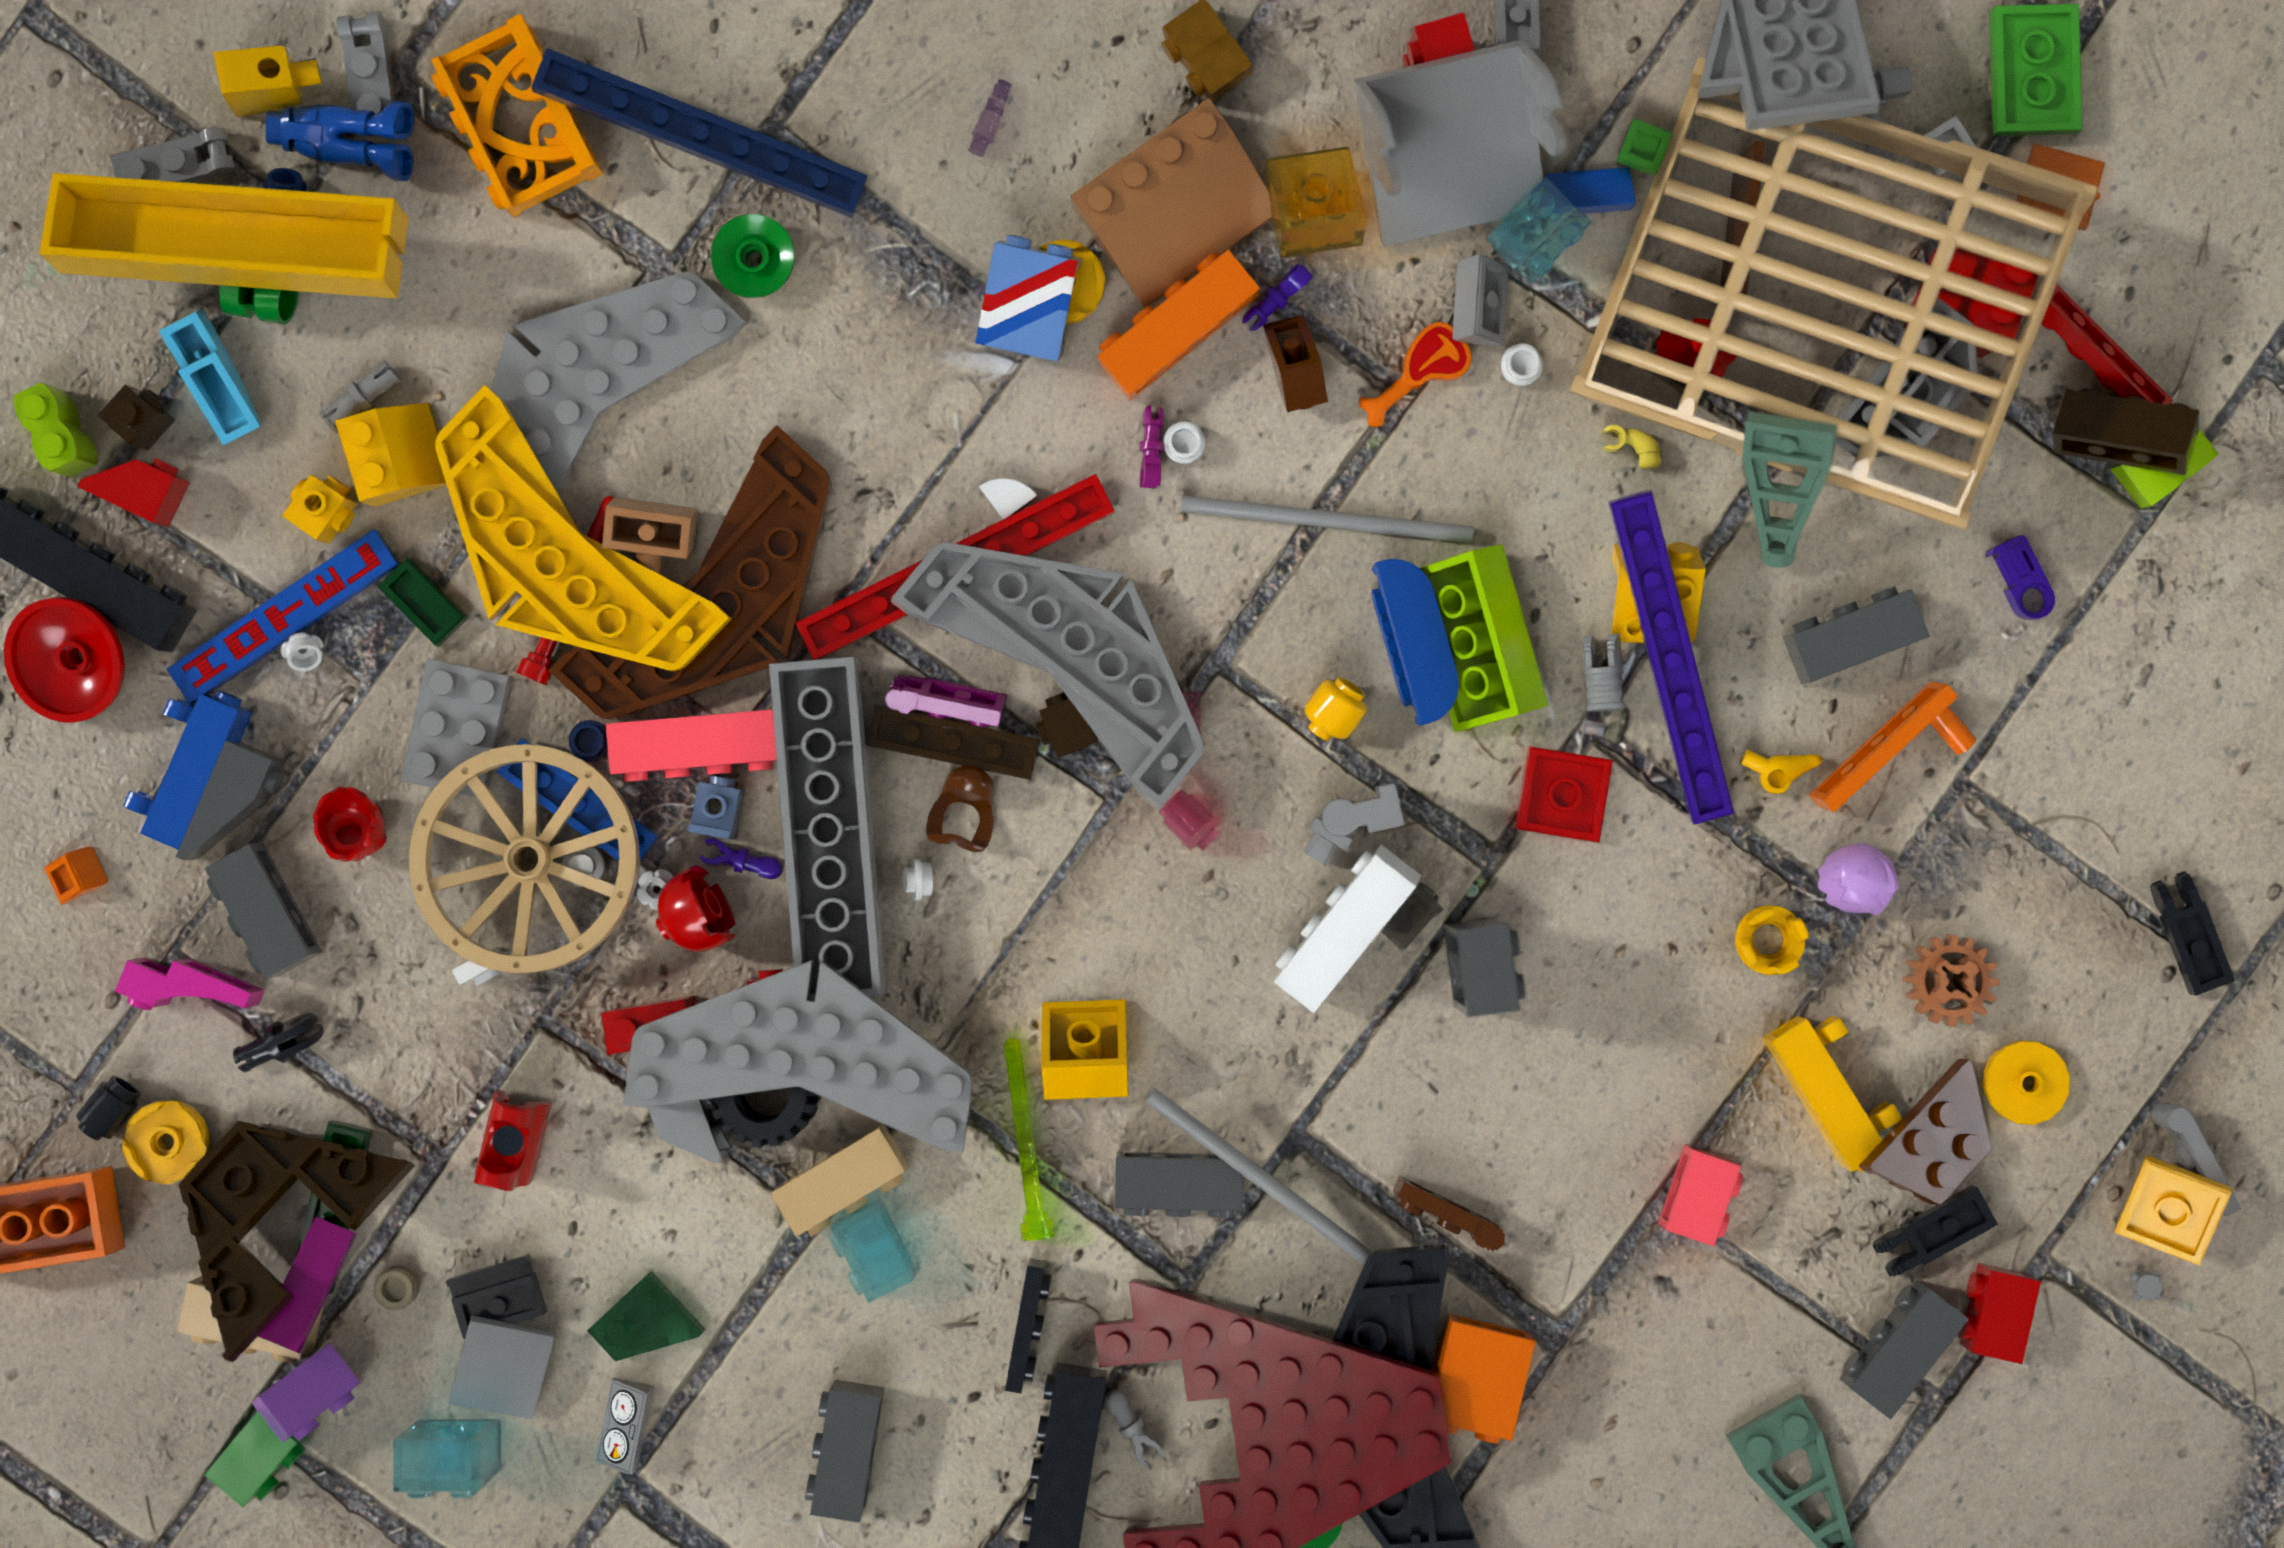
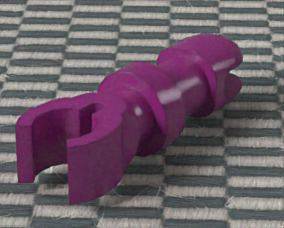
M1148 405L1143 412L1144 441H1140L1139 451L1143 452L1140 468V487L1156 489L1161 483L1160 453L1164 452V442H1161L1160 438L1161 428L1164 425V412L1162 407L1157 406L1155 420L1151 418V405Z

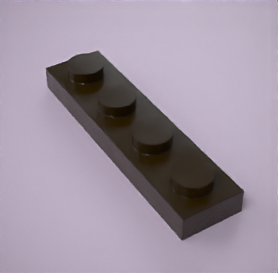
M875 704L866 745L961 766H976L985 771L1032 780L1040 739L909 712L908 714L900 713L898 710H890L889 707Z

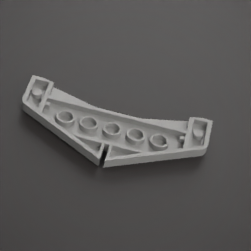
M690 272L677 273L513 324L541 353L535 357L515 336L507 331L491 390L505 402L558 493L593 425L608 408L709 349H716L732 340L747 323L697 275Z
M946 542L936 545L893 595L891 602L911 617L1050 673L1142 798L1160 810L1201 757L1204 743L1132 579L1110 606L1106 608L1102 603L1121 581L1124 573Z
M813 959L647 1023L638 1028L632 1038L623 1105L646 1108L800 1086L941 1150L962 1153L964 1151L973 1088V1079L970 1072L823 960L820 961L815 1000L809 999Z

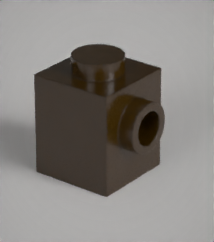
M126 384L97 415L128 444L145 450H149L176 420L162 408L165 402L147 387L139 390Z
M1064 692L1045 700L1047 708L1039 710L1042 720L1035 722L1044 746L1052 743L1058 758L1098 743L1093 730Z

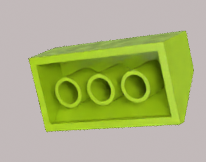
M1503 544L1471 550L1420 568L1433 586L1458 673V694L1455 703L1449 710L1454 733L1549 706Z

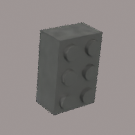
M1493 917L1443 924L1454 1007L1467 1017L1520 1011L1519 1000L1526 999V990L1523 974L1517 973L1514 965L1513 956H1520L1517 931L1511 930L1509 923Z

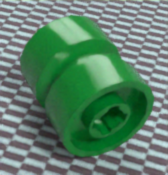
M220 285V305L225 314L252 318L256 315L261 321L287 325L291 321L296 309L298 291Z

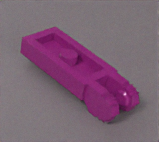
M899 674V676L895 675L893 681L890 682L888 693L884 696L886 706L890 710H898L900 713L908 714L916 709L925 711L930 716L936 718L954 717L968 720L969 723L979 727L990 725L999 727L1005 709L1007 694L927 677L921 678Z

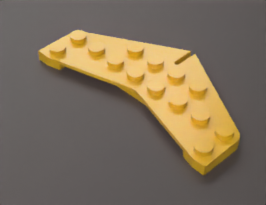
M484 385L438 433L435 440V449L488 619L494 620L518 593L522 595L495 625L665 670L678 671L685 668L732 619L717 604L612 549L602 548L601 543L583 535L505 402L488 386Z

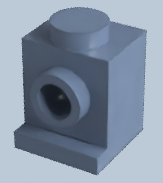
M710 775L709 783L698 782L688 832L724 839H736L745 790L734 788L735 779ZM714 798L719 799L722 803V810L716 815L712 814L708 808L709 802Z

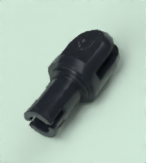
M312 1013L299 1015L284 1023L279 1021L273 1022L266 1026L263 1037L243 1046H238L233 1050L234 1062L237 1064L246 1060V1063L238 1067L245 1073L273 1059L286 1063L294 1059L298 1052L319 1041L324 1034L323 1025L313 1026L318 1021V1017Z

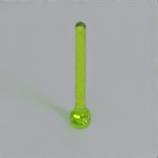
M1012 1037L1004 1042V1052L1027 1212L1023 1214L1020 1231L1022 1241H1034L1054 1237L1055 1231L1053 1218H1048V1211H1043L1021 1045L1018 1039Z

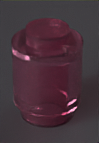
M1181 789L1159 810V813L1165 819L1163 824L1190 851L1197 846L1204 851L1220 835L1215 829L1220 824V821L1193 793L1188 795Z

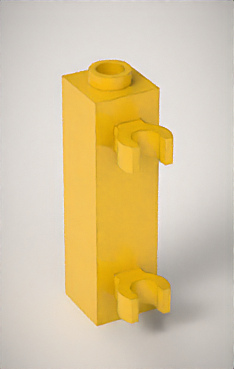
M1832 1015L1813 1028L1808 1019L1796 1016L1762 1037L1840 1165L1851 1172L1856 1169L1858 1172H1863L1859 1165L1882 1141L1878 1132L1893 1126L1903 1118L1895 1105H1889L1887 1101L1873 1108L1868 1114L1863 1110L1824 1047L1849 1032L1840 1017L1835 1018Z

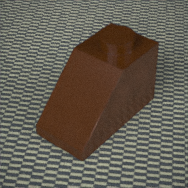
M1304 315L1264 324V333L1278 388L1287 412L1309 409L1314 405L1328 402L1322 362Z

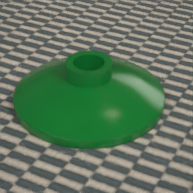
M745 214L731 219L721 227L712 243L711 265L715 276L727 290L740 297L762 298L773 294L787 282L794 267L795 251L789 234L777 221L764 215ZM752 253L762 254V262L758 266L748 264V258Z

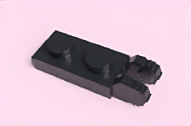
M2183 871L2174 877L2179 895L2187 905L2176 909L2166 884L2161 882V880L2152 883L2150 886L2151 895L2153 896L2155 906L2162 914L2159 917L2189 995L2196 996L2234 982L2233 973L2206 902L2201 901L2190 874Z
M1972 1185L1946 1199L1941 1205H1935L1899 1225V1229L1889 1231L1873 1241L1872 1246L1876 1253H1883L1908 1241L1913 1251L1904 1253L1886 1264L1885 1269L1889 1277L1897 1276L1919 1264H1928L1997 1226L1998 1223L1978 1187Z

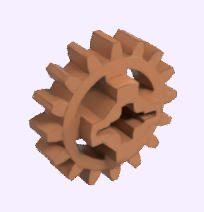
M1952 934L1946 935L1944 943L1938 937L1929 938L1930 949L1917 946L1915 950L1920 956L1918 961L1907 960L1905 963L1913 969V974L1902 977V981L1913 985V989L1905 994L1906 998L1919 1000L1914 1011L1919 1014L1929 1011L1928 1021L1936 1024L1943 1017L1944 1024L1949 1027L1956 1026L1957 1017L1962 1023L1972 1024V1012L1985 1016L1987 1011L1982 1005L1984 1000L1995 1002L1997 999L1996 996L1989 992L1990 986L2000 984V980L1989 975V972L1993 971L1997 964L1995 962L1983 961L1988 950L1983 947L1972 950L1974 947L1973 939L1964 937L1959 943L1957 935ZM1951 952L1962 955L1960 958L1956 957L1952 962L1941 958V955ZM1926 972H1928V985H1927V986H1925V976H1926ZM1945 972L1955 974L1952 980L1956 984L1955 987L1957 989L1946 987L1950 981L1946 977L1947 974ZM1976 975L1977 981L1976 988L1974 989V976ZM1950 999H1954L1961 1004L1955 1008H1942L1939 1006L1941 1003L1946 1004Z

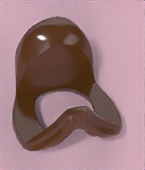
M965 765L955 768L949 773L944 782L941 795L932 806L928 815L926 835L930 841L939 844H950L953 842L960 848L971 852H981L987 848L994 829L992 814L994 782L984 770L976 766ZM955 802L967 803L973 806L979 813L980 822L972 841L955 834H942L944 814L950 804Z

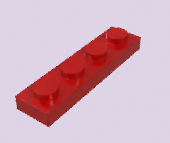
M2056 284L2041 324L2049 330H2054L2066 342L2069 352L2077 359L2084 360L2095 371L2098 381L2107 389H2113L2121 398L2137 396L2147 402L2166 405L2172 403L2174 400Z

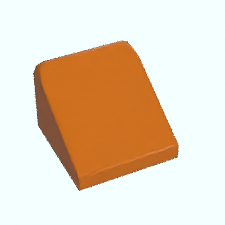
M91 846L67 852L44 867L61 905L108 883V878L95 850Z

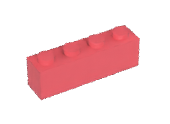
M773 709L606 724L610 774H622L623 782L649 780L648 772L664 771L665 779L690 777L691 768L706 767L707 775L732 773L731 765L748 764V771L774 769L773 761H777Z

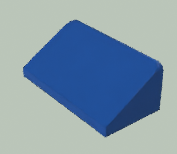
M1629 167L1545 174L1548 217L1632 210L1636 205Z

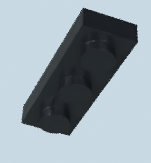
M1029 1258L1005 1391L1021 1394L1024 1381H1033L1037 1357L1029 1356L1032 1340L1040 1341L1044 1321L1043 1315L1036 1314L1039 1298H1048L1052 1274L1044 1273L1046 1264L1044 1260Z

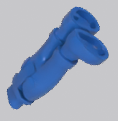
M394 101L377 114L371 110L359 111L336 105L317 104L296 109L285 107L283 111L269 110L267 112L266 141L271 145L282 146L285 152L295 151L317 161L335 164H358L372 167L375 164L393 181H407L412 175L414 167V157L410 147L404 144H375L372 141L344 139L343 133L360 134L362 136L378 135L389 139L404 140L413 132L415 115L411 104L404 101Z

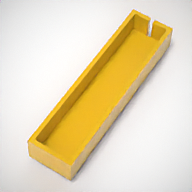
M52 173L39 254L59 273L398 299L403 262L397 254L404 255L409 218L395 198Z

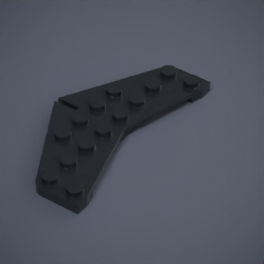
M1445 1244L1380 1249L1369 1254L1332 1340L1430 1370L1448 1266ZM1446 1467L1359 1514L1382 1548H1480Z

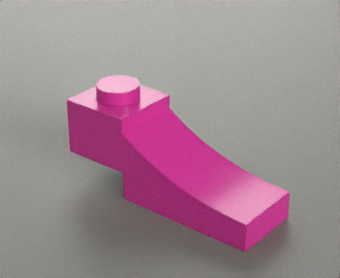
M147 958L127 960L115 992L127 996V1003L134 1007L152 1010L153 1007L170 1004L172 997L183 996L215 999L241 1008H249L260 1004L265 989L190 958L174 960L170 968Z

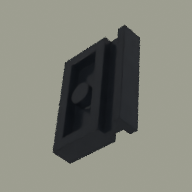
M530 1254L446 1280L447 1287H450L453 1297L451 1301L463 1339H465L471 1315L515 1324L544 1315L547 1312L536 1272H533L530 1262L532 1260Z

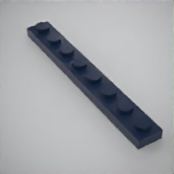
M546 48L531 86L534 93L850 218H853L868 175Z

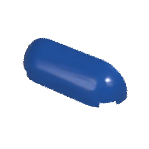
M1400 559L1376 562L1372 567V571L1377 575L1379 588L1371 590L1372 600L1401 701L1404 707L1413 706L1417 715L1415 716L1416 724L1425 725L1435 722L1446 715L1455 703L1459 689V679L1433 586L1426 574L1410 562Z

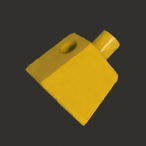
M285 46L213 52L221 94L237 118L299 105L302 103L299 87L322 84V76L317 58L293 62Z

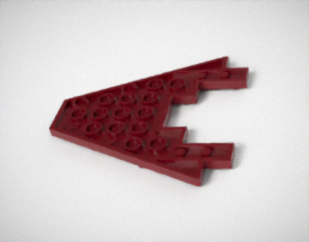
M1132 1279L1129 1282L1133 1319L1097 1322L1094 1325L1099 1368L1181 1360L1187 1402L1229 1398L1240 1477L1201 1481L1199 1485L1204 1523L1126 1529L1123 1533L1125 1548H1298L1452 1463L1453 1458L1440 1373L1141 1279Z

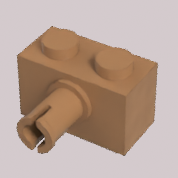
M614 497L606 505L602 548L636 552L637 563L660 574L661 556L687 559L694 551L699 508Z

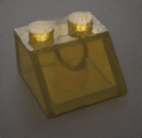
M1349 146L1266 159L1271 217L1280 258L1363 245L1367 216Z

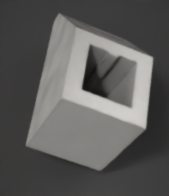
M703 1099L647 1107L659 1139L712 1163L721 1161L729 1155L727 1147L731 1146L729 1134H726L721 1129L724 1124H717L712 1113V1108L716 1107L715 1102Z

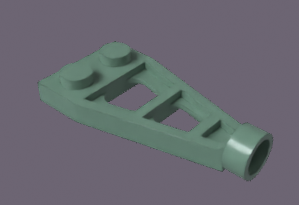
M1749 412L1745 424L1742 457L1761 544L1760 558L1768 566L1782 568L1794 562L1796 543L1833 463L1837 424ZM1773 461L1805 466L1807 472L1799 486L1774 483L1769 478L1767 462ZM1769 499L1797 504L1794 519L1770 516Z
M1799 1394L1726 1434L1729 1443L1748 1475L1817 1548H1832L1837 1542H1843V1544L1835 1548H1858L1852 1539L1824 1435ZM1800 1448L1805 1450L1808 1455L1812 1476L1809 1481L1795 1489L1786 1487L1774 1475L1772 1464ZM1822 1491L1831 1510V1517L1815 1526L1809 1522L1800 1510L1798 1503L1816 1492Z

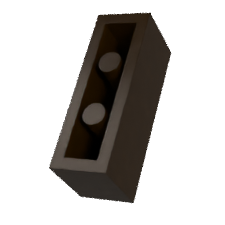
M2066 389L2053 431L2054 453L2186 475L2199 431L2200 410L2191 409L2182 403H2169L2166 405L2147 402L2137 396L2121 398L2102 395L2100 392L2092 389H2081L2079 391Z

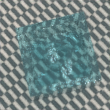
M501 1419L417 1420L393 1440V1492H408V1497L410 1498L430 1497L434 1495V1492H450V1496L454 1498L472 1497L501 1470Z

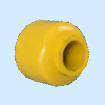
M1338 677L1336 680L1328 679L1322 681L1305 705V714L1311 721L1308 728L1325 741H1329L1331 737L1337 739L1350 737L1367 713V706L1363 700L1366 697L1365 693L1343 677Z

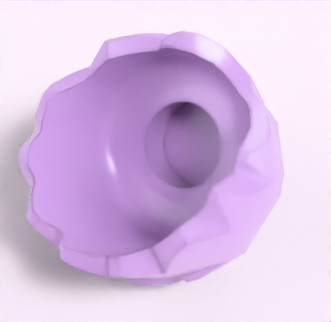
M1867 843L1849 844L1835 850L1825 858V863L1818 870L1820 876L1818 888L1826 893L1825 901L1843 912L1870 913L1877 916L1884 911L1893 898L1895 891L1899 889L1896 870L1891 859L1880 849Z

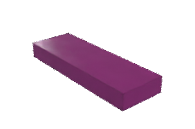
M318 1217L314 1218L283 1282V1285L295 1297L258 1337L294 1352L301 1353L357 1233Z

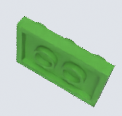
M2079 4L1994 6L1989 11L1993 136L2077 134L2082 130Z

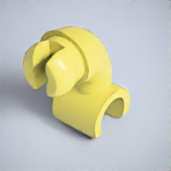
M1618 425L1607 426L1601 431V433L1613 432L1619 439L1618 444L1615 446H1604L1602 449L1605 452H1616L1624 444H1629L1635 449L1636 454L1639 455L1640 468L1653 469L1661 465L1660 453L1662 451L1658 442L1649 434L1637 429H1623Z

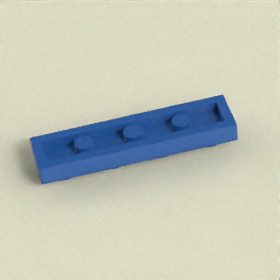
M521 738L516 744L533 745L532 743L523 738ZM522 763L505 765L497 770L496 773L523 791ZM537 763L538 803L555 814L579 778L561 768ZM591 788L566 822L584 836L614 826L608 810ZM633 817L638 835L641 863L660 836ZM618 839L598 845L619 861Z

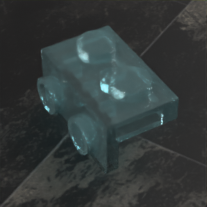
M1545 177L1486 240L1515 272L1533 283L1550 271L1554 261L1569 246L1574 245L1582 238L1584 231L1591 224V220L1577 209L1551 180Z

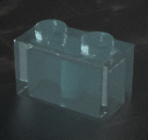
M881 1198L857 1209L849 1215L837 1219L830 1227L833 1232L829 1235L832 1247L839 1258L845 1256L852 1270L848 1272L850 1283L857 1295L864 1294L868 1303L915 1279L918 1272Z

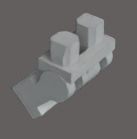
M1395 783L1375 786L1377 797L1353 803L1345 799H1332L1323 806L1318 818L1314 816L1308 826L1309 829L1314 831V834L1303 852L1326 866L1338 846L1345 851L1352 842V839L1349 837L1357 827L1365 826L1366 832L1373 833L1405 825Z

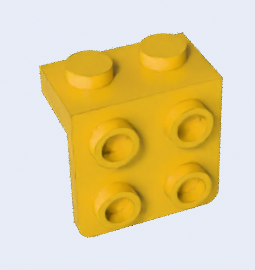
M1674 542L1666 547L1692 643L1697 633L1706 568L1698 546ZM1614 544L1612 562L1617 575V586L1611 634L1620 633L1621 642L1644 643L1619 544Z

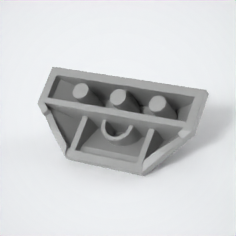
M1939 297L1936 299L1932 312L1974 326L1969 319ZM1929 329L1924 330L1916 353L1978 374L1976 345ZM1903 335L1896 342L1895 346H1900ZM1882 360L1865 381L1884 387L1892 366L1891 363ZM1910 369L1900 393L1954 412L1972 390ZM1852 396L1838 418L1868 428L1876 404ZM1894 410L1885 434L1924 448L1942 426ZM1836 436V443L1851 455L1857 457L1860 444ZM1878 451L1876 457L1890 456V454Z

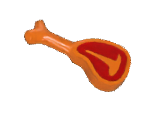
M1435 322L1424 328L1414 338L1406 352L1401 377L1377 397H1359V407L1368 413V424L1371 427H1381L1384 424L1389 408L1411 390L1421 387L1430 380H1456L1468 371L1472 360L1470 348L1467 343L1453 340L1452 326L1443 322Z

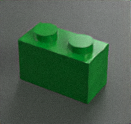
M257 1411L204 1475L241 1507L246 1506L255 1498L263 1501L279 1483V1480L274 1476L283 1465L289 1469L305 1452L306 1448L301 1444L309 1434L299 1441L292 1435L282 1443Z

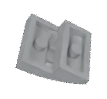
M471 1315L448 1404L533 1419L555 1332Z

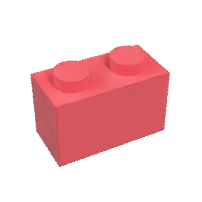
M1684 1144L1658 1224L1669 1232L1715 1246L1717 1237L1722 1238L1729 1224V1214L1726 1213L1730 1199L1731 1197H1737L1742 1186L1743 1174L1739 1173L1741 1166L1733 1160Z

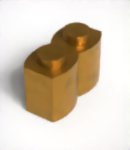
M1199 0L1162 27L1165 38L1161 42L1162 48L1174 64L1181 61L1189 71V74L1185 76L1186 81L1199 98L1205 94L1207 98L1214 102L1252 74V64L1206 0Z

